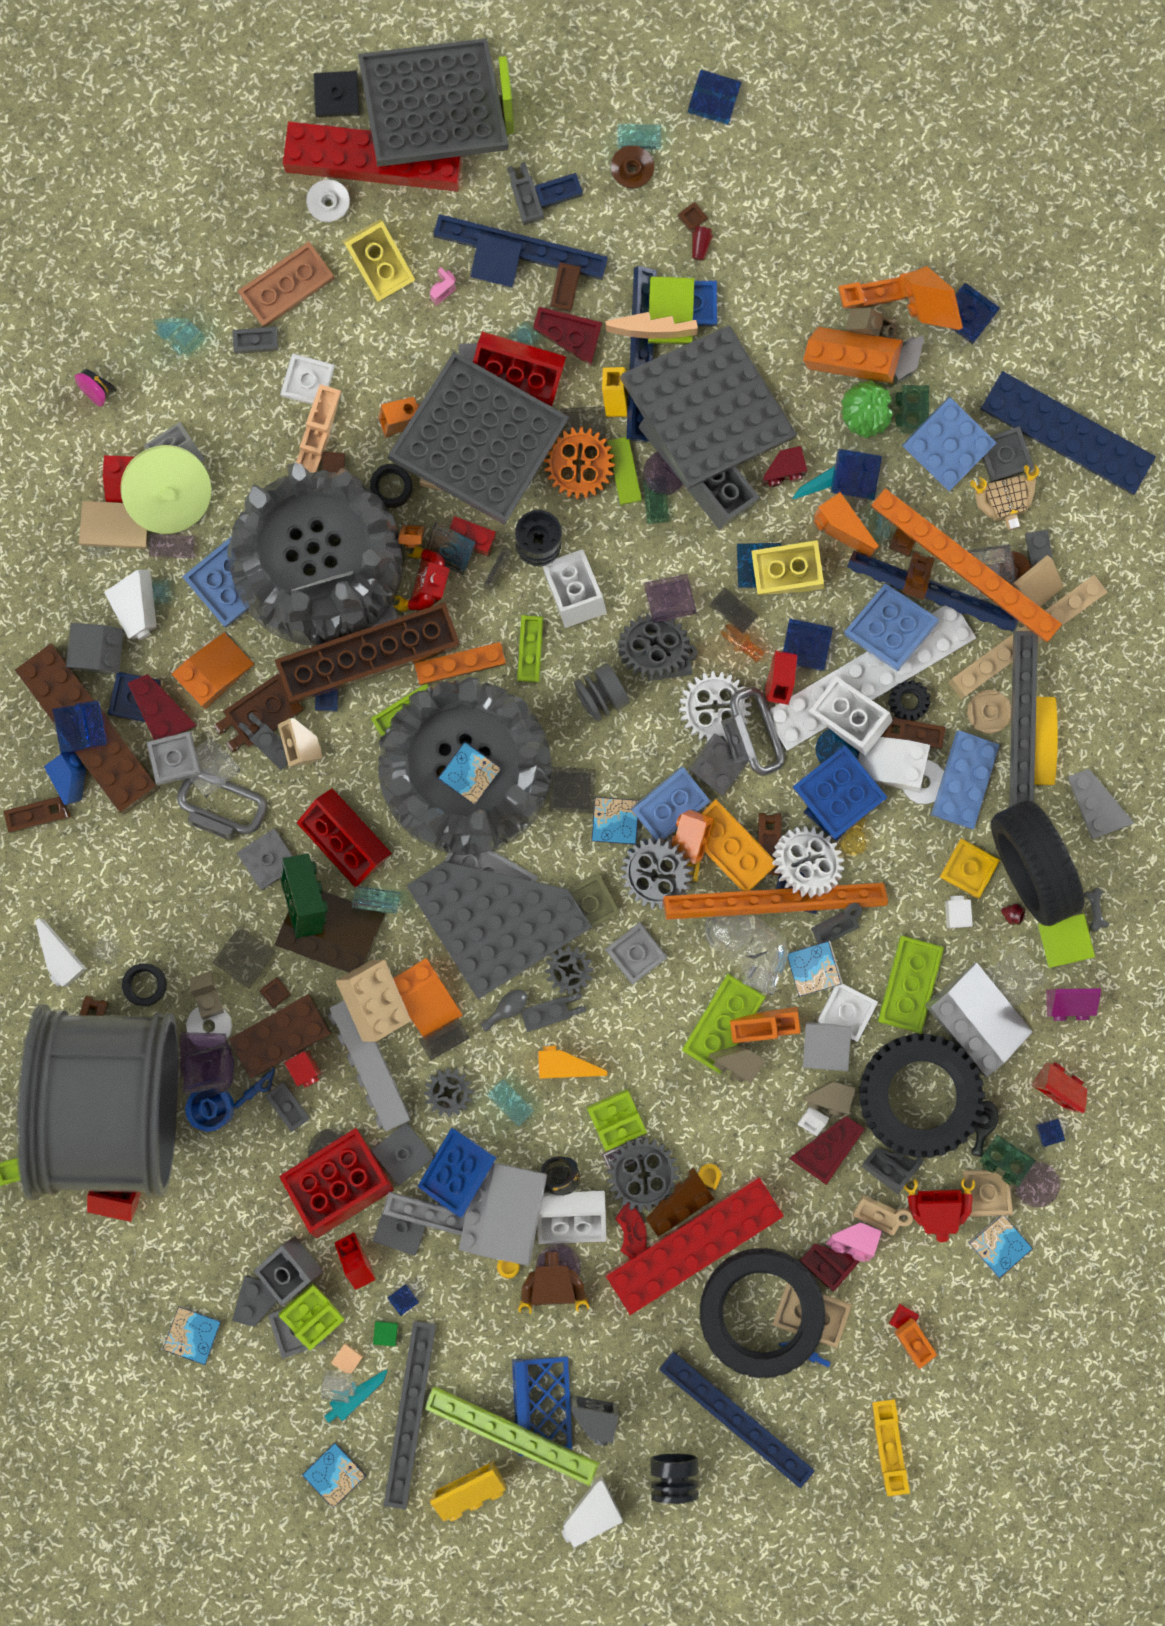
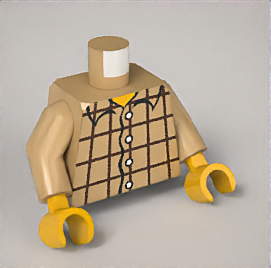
M1036 464L1034 465V471L1028 473L1029 466H1024L1026 478L1024 475L987 484L986 480L979 477L980 484L976 486L974 480H971L970 485L976 490L974 494L977 507L987 517L993 518L994 522L1005 519L1008 531L1020 528L1018 516L1024 515L1028 508L1031 507L1035 494L1036 477L1039 475V468Z

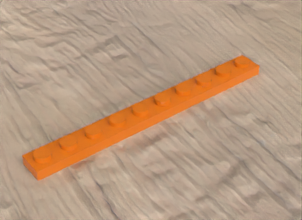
M886 488L872 503L871 508L1046 643L1050 641L1062 626V623Z
M884 883L837 885L830 892H824L820 897L815 894L812 898H810L808 892L802 897L801 890L793 893V888L663 896L666 920L845 909L851 903H858L861 907L887 906L888 904Z

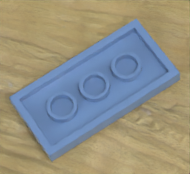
M960 730L956 731L931 816L965 828L974 829L999 744Z

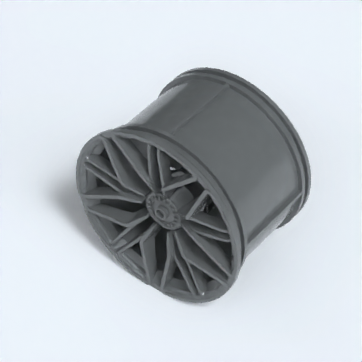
M38 1004L35 1007L30 1018V1026L24 1043L17 1114L19 1174L22 1190L27 1200L36 1201L41 1195L47 1193L49 1195H56L60 1190L145 1192L148 1197H153L155 1194L158 1197L166 1195L170 1183L175 1150L179 1070L177 1026L173 1013H166L165 1016L163 1013H155L153 1017L69 1015L65 1010L56 1012L51 1010L47 1004Z

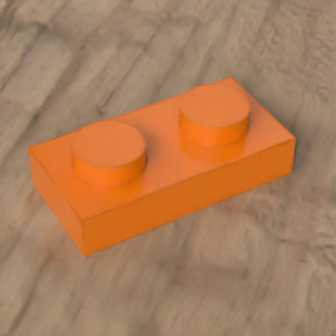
M403 525L399 533V544H404L405 547L409 548L421 545L425 534V526Z
M912 1318L894 1332L919 1369L937 1356L916 1321Z

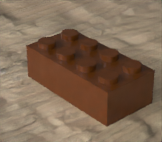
M307 994L229 1038V1041L250 1079L333 1033L312 995Z

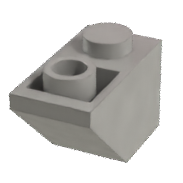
M922 335L916 339L913 336L903 343L904 346L901 349L893 379L895 385L912 376L917 370L924 341Z

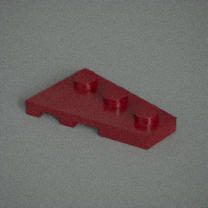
M538 306L533 330L592 366L602 322Z
M149 674L127 683L154 740L177 735L197 726Z
M845 1116L789 1159L827 1185L865 1129Z

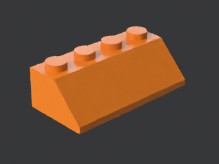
M818 327L808 339L803 361L807 369L893 383L903 340Z

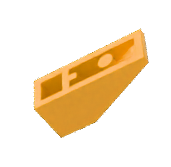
M543 1046V1051H538L539 1079L607 1076L606 1070L565 1051L556 1050V1046Z

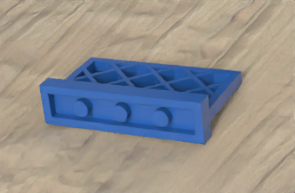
M568 1357L512 1359L515 1424L530 1431L532 1426L535 1428L532 1432L537 1433L538 1431L549 1440H552L557 1432L561 1430L566 1434L567 1445L562 1446L572 1450ZM563 1362V1372L557 1378L548 1371L554 1363ZM538 1364L543 1369L535 1380L528 1375V1365ZM546 1372L555 1380L547 1390L537 1383ZM563 1376H564V1384H562V1383L560 1382V1380L563 1378ZM557 1383L564 1388V1395L559 1401L549 1394ZM535 1385L544 1392L536 1403L529 1398V1392ZM546 1396L556 1403L548 1413H545L539 1407V1404ZM564 1400H565V1408L561 1405V1403H562ZM558 1407L565 1411V1418L560 1424L550 1417ZM536 1408L545 1415L537 1426L530 1421V1415ZM548 1419L557 1426L549 1437L540 1430ZM565 1423H566V1431L562 1428Z

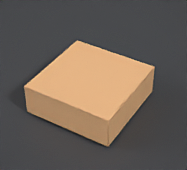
M344 1343L331 1364L350 1376L363 1356Z

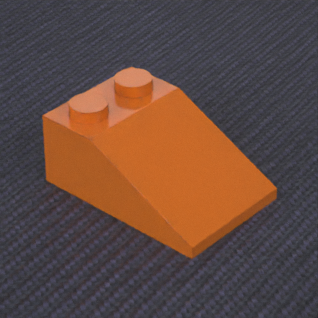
M928 266L903 276L905 283L903 291L909 300L907 308L912 317H915L921 323L957 330L963 328L955 292L948 283Z
M841 492L817 508L814 515L815 520L813 521L819 531L824 530L827 535L870 557L874 555L879 547Z
M224 632L188 658L172 675L203 708L207 709L243 676L254 663Z
M428 958L423 959L393 978L411 1020L424 1039H427L463 1016Z

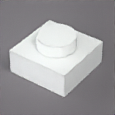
M809 1107L800 1118L798 1125L817 1136L825 1127L829 1118L814 1108Z

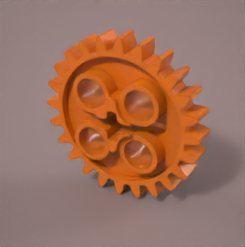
M571 427V434L563 430L564 437L562 439L560 437L557 438L558 442L553 445V450L548 453L550 459L544 460V462L550 464L549 467L544 469L546 472H551L547 479L555 480L552 485L553 488L561 486L559 489L560 494L567 490V497L569 498L572 493H575L576 499H579L580 494L583 493L587 499L588 492L590 491L596 496V488L603 491L602 483H610L606 478L607 475L614 476V473L609 471V468L616 466L610 462V459H613L615 455L608 454L612 446H604L607 439L604 438L600 441L599 432L592 436L591 428L587 433H584L583 427H580L579 433H576L574 427ZM582 443L581 459L585 461V465L581 466V481L577 483L578 466L574 465V461L579 459L578 449L579 444ZM568 445H572L575 448V454L572 457L564 455V448ZM593 446L597 449V455L595 458L589 459L586 457L585 452L587 448ZM570 467L573 469L574 475L571 479L566 480L563 478L562 472L565 468ZM588 469H594L596 472V477L592 481H587L584 478V473Z

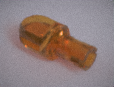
M726 624L725 627L741 640L737 642L723 630H721V635L735 645L733 649L735 652L743 651L757 663L761 658L754 654V651L761 657L765 651L750 641L749 633L743 635L730 624Z

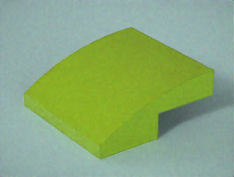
M1085 914L1071 916L1052 926L1038 924L1049 968L1095 958Z
M628 1089L586 1107L605 1151H609L626 1143L627 1140L631 1141L647 1133Z
M313 1282L278 1313L279 1317L294 1331L295 1336L310 1351L344 1321L343 1316Z

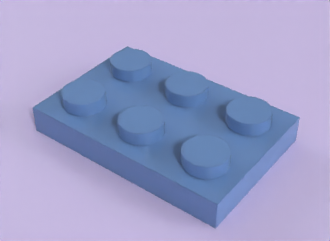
M681 766L630 809L657 842L661 836L663 839H666L678 829L676 822L680 814L689 809L698 812L710 800L686 769Z

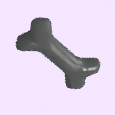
M1095 888L1093 892L1086 891L1084 893V897L1088 898L1091 902L1093 921L1090 929L1093 931H1098L1100 927L1107 928L1109 926V923L1103 919L1101 914L1100 897L1103 891L1100 888Z

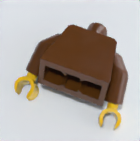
M558 1252L545 1253V1266L536 1267L535 1271L529 1273L522 1285L519 1313H521L524 1306L529 1308V1314H531L533 1305L575 1304L577 1312H579V1305L585 1304L588 1310L589 1303L586 1298L584 1284L575 1270L569 1269L568 1265L559 1266Z

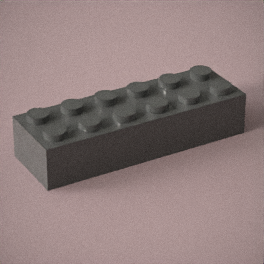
M643 419L639 429L683 483L646 420ZM736 467L691 489H687L719 530L749 511L760 499Z

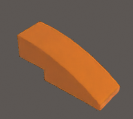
M798 1007L771 1010L730 1020L733 1043L778 1039V1036L801 1033Z

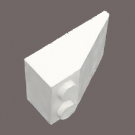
M583 549L556 558L552 563L542 566L565 628L607 613L603 596Z
M837 676L809 710L812 715L865 756L893 721L890 712Z
M880 737L866 756L860 752L858 761L877 784L920 793L930 745L909 740Z

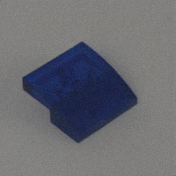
M700 69L687 113L729 125L742 82Z
M99 700L52 709L60 754L107 745Z

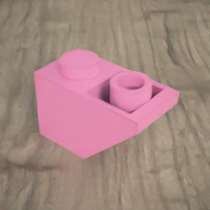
M860 1222L833 1234L827 1240L826 1245L831 1246V1249L838 1253L846 1252L853 1255L854 1259L865 1262L874 1257L882 1231Z

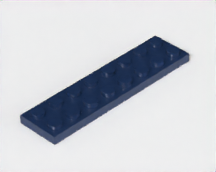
M1004 371L1000 373L980 409L1012 428L1020 426L1022 434L1132 495L1138 490L1156 458L1153 454Z

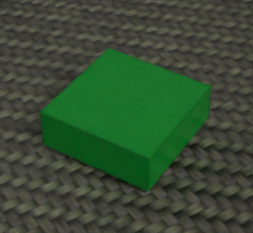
M375 1321L373 1345L396 1347L398 1322Z

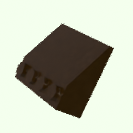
M323 891L321 897L322 900H326L328 906V913H325L327 923L323 925V933L296 938L288 911L275 946L348 973L367 963L385 916L382 912Z

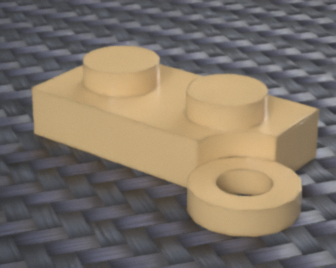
M864 1194L853 1211V1217L893 1236L899 1226H908L913 1221V1215L909 1209L901 1208L896 1211ZM900 1215H907L908 1219L902 1220Z

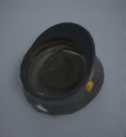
M552 1157L545 1161L540 1170V1173L547 1174L544 1190L557 1196H564L574 1192L581 1180L576 1161L569 1157Z

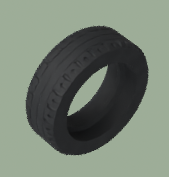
M1024 800L996 813L991 820V830L996 848L1012 884L1033 917L1042 925L1052 926L1080 913L1085 905V897L1078 872L1062 838L1045 812L1035 802Z
M754 1248L738 1252L727 1258L710 1275L701 1297L700 1325L710 1350L725 1366L737 1373L748 1375V1377L775 1378L799 1368L812 1356L823 1335L825 1305L817 1281L799 1260L775 1249ZM755 1273L773 1274L785 1280L794 1289L801 1304V1322L797 1333L785 1346L771 1352H755L742 1347L731 1337L724 1323L723 1306L729 1290L740 1279Z

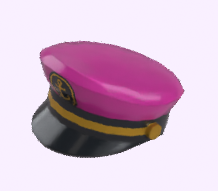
M83 369L80 373L74 375L77 386L99 407L104 406L105 396L109 392L117 391L113 384L89 369Z

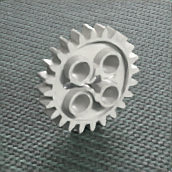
M712 671L710 678L703 673L701 681L695 677V685L687 684L690 691L683 690L682 692L687 698L680 699V703L684 704L685 707L679 708V712L686 714L681 717V721L688 720L685 729L692 727L691 735L698 732L699 741L705 736L708 742L715 733L728 742L721 723V715L723 713H730L732 715L731 708H719L717 713H714L713 709L697 711L695 708L711 707L713 702H716L717 706L730 705V700L723 701L720 698V692L728 691L732 697L737 691L746 688L745 686L737 687L739 679L734 683L731 682V674L725 679L723 672L720 673L719 677H716L714 671ZM700 692H705L709 695V701L702 703L698 700L697 695ZM750 696L739 701V708L743 719L751 715L749 711L745 710L752 706L751 703H745V700ZM707 714L711 718V722L703 725L699 721V716ZM744 719L745 725H747L748 721Z
M806 826L801 831L798 827L793 831L789 830L785 836L783 835L779 839V842L774 847L776 851L772 854V856L777 858L772 864L779 866L774 872L782 874L779 881L786 880L785 888L793 886V893L801 890L802 897L807 892L810 898L815 894L820 897L824 892H830L842 878L840 873L844 870L840 866L844 859L838 858L842 851H835L834 849L837 843L831 844L829 842L831 836L824 838V831L816 834L815 827L809 832ZM819 866L822 867L825 870V872L821 871Z

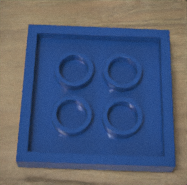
M846 745L792 787L834 840L888 798Z
M451 1127L417 1187L453 1214L462 1218L497 1157Z

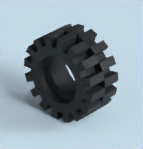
M906 680L899 683L892 690L888 703L891 707V712L893 711L896 718L899 717L900 719L910 721L918 720L928 711L931 703L929 701L930 693H927L928 689L921 686L922 683H916L915 680ZM913 693L917 697L918 703L914 709L903 707L901 703L903 694Z

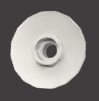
M326 179L318 181L310 188L307 193L306 203L309 212L314 218L321 222L330 223L339 220L346 214L349 209L350 198L343 184L335 180ZM328 200L333 202L330 207L325 205V202Z

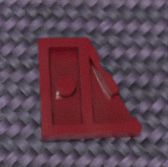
M812 1244L799 1259L831 1292H835L860 1262L854 1259L851 1254L838 1253L818 1244Z

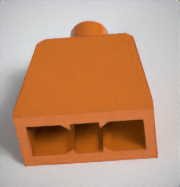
M414 397L381 404L378 418L385 438L404 431L420 404L416 403Z

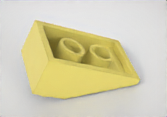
M381 219L343 240L345 247L377 302L415 281L414 276Z
M818 540L751 551L758 595L825 589Z

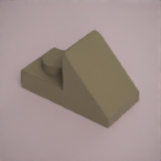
M212 971L190 978L191 993L196 999L201 1018L205 1020L224 1013Z

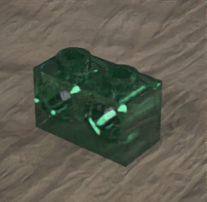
M902 385L900 392H896V405H900V414H896L895 424L896 427H899V433L913 434L929 417V385ZM908 395H913V396H915L916 399H917V402H916V403H911V402H909V401L907 400V396H908ZM907 417H914L917 420V424L912 425L908 423Z
M999 1135L995 1136L980 1159V1162L983 1163L982 1166L991 1173L996 1172L1002 1176V1180L1005 1183L1019 1187L1036 1161ZM991 1153H1000L1002 1160H994L991 1157ZM1018 1165L1022 1173L1016 1174L1012 1172L1010 1166Z

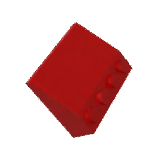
M357 1128L279 1176L308 1232L317 1239L386 1196L388 1191H394L387 1175Z

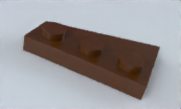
M694 1167L689 1170V1176L683 1183L678 1182L674 1187V1193L669 1198L663 1199L646 1217L647 1222L658 1237L714 1200V1197Z

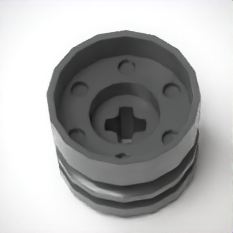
M607 663L594 670L596 681L593 682L587 675L583 676L586 687H584L579 679L574 682L581 704L596 722L602 720L598 710L601 709L606 717L610 715L607 707L608 704H611L617 711L630 704L623 686Z

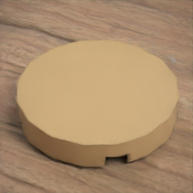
M984 690L971 698L967 707V716L970 724L981 733L993 734L1000 732L1011 719V705L1009 700L1000 692Z

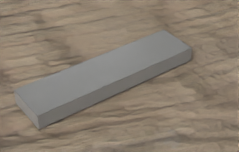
M388 1191L382 1214L462 1236L466 1212L461 1218L444 1206Z

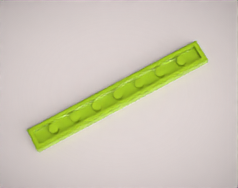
M432 1388L425 1410L588 1486L592 1485L599 1462L442 1389Z

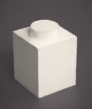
M951 896V901L945 902L947 928L972 927L971 899L964 900V896Z

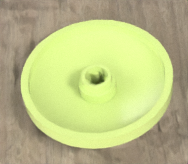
M155 446L139 453L127 465L121 480V498L129 516L141 527L155 533H177L191 527L204 515L211 499V482L204 465L191 452L177 446Z

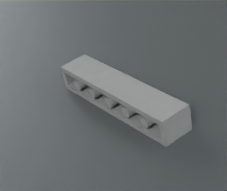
M345 1001L329 1007L331 1011L328 1013L332 1025H337L340 1031L337 1036L341 1045L347 1046L349 1054H347L348 1061L352 1067L356 1066L359 1074L356 1075V1078L361 1088L365 1086L368 1095L365 1097L370 1108L374 1107L377 1112L375 1120L379 1128H384L386 1132L411 1120V1116L377 1042H362Z

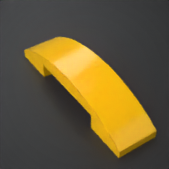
M1036 696L1034 785H1055L1058 751L1056 698Z
M895 1399L872 1402L878 1453L886 1496L910 1494L900 1441Z

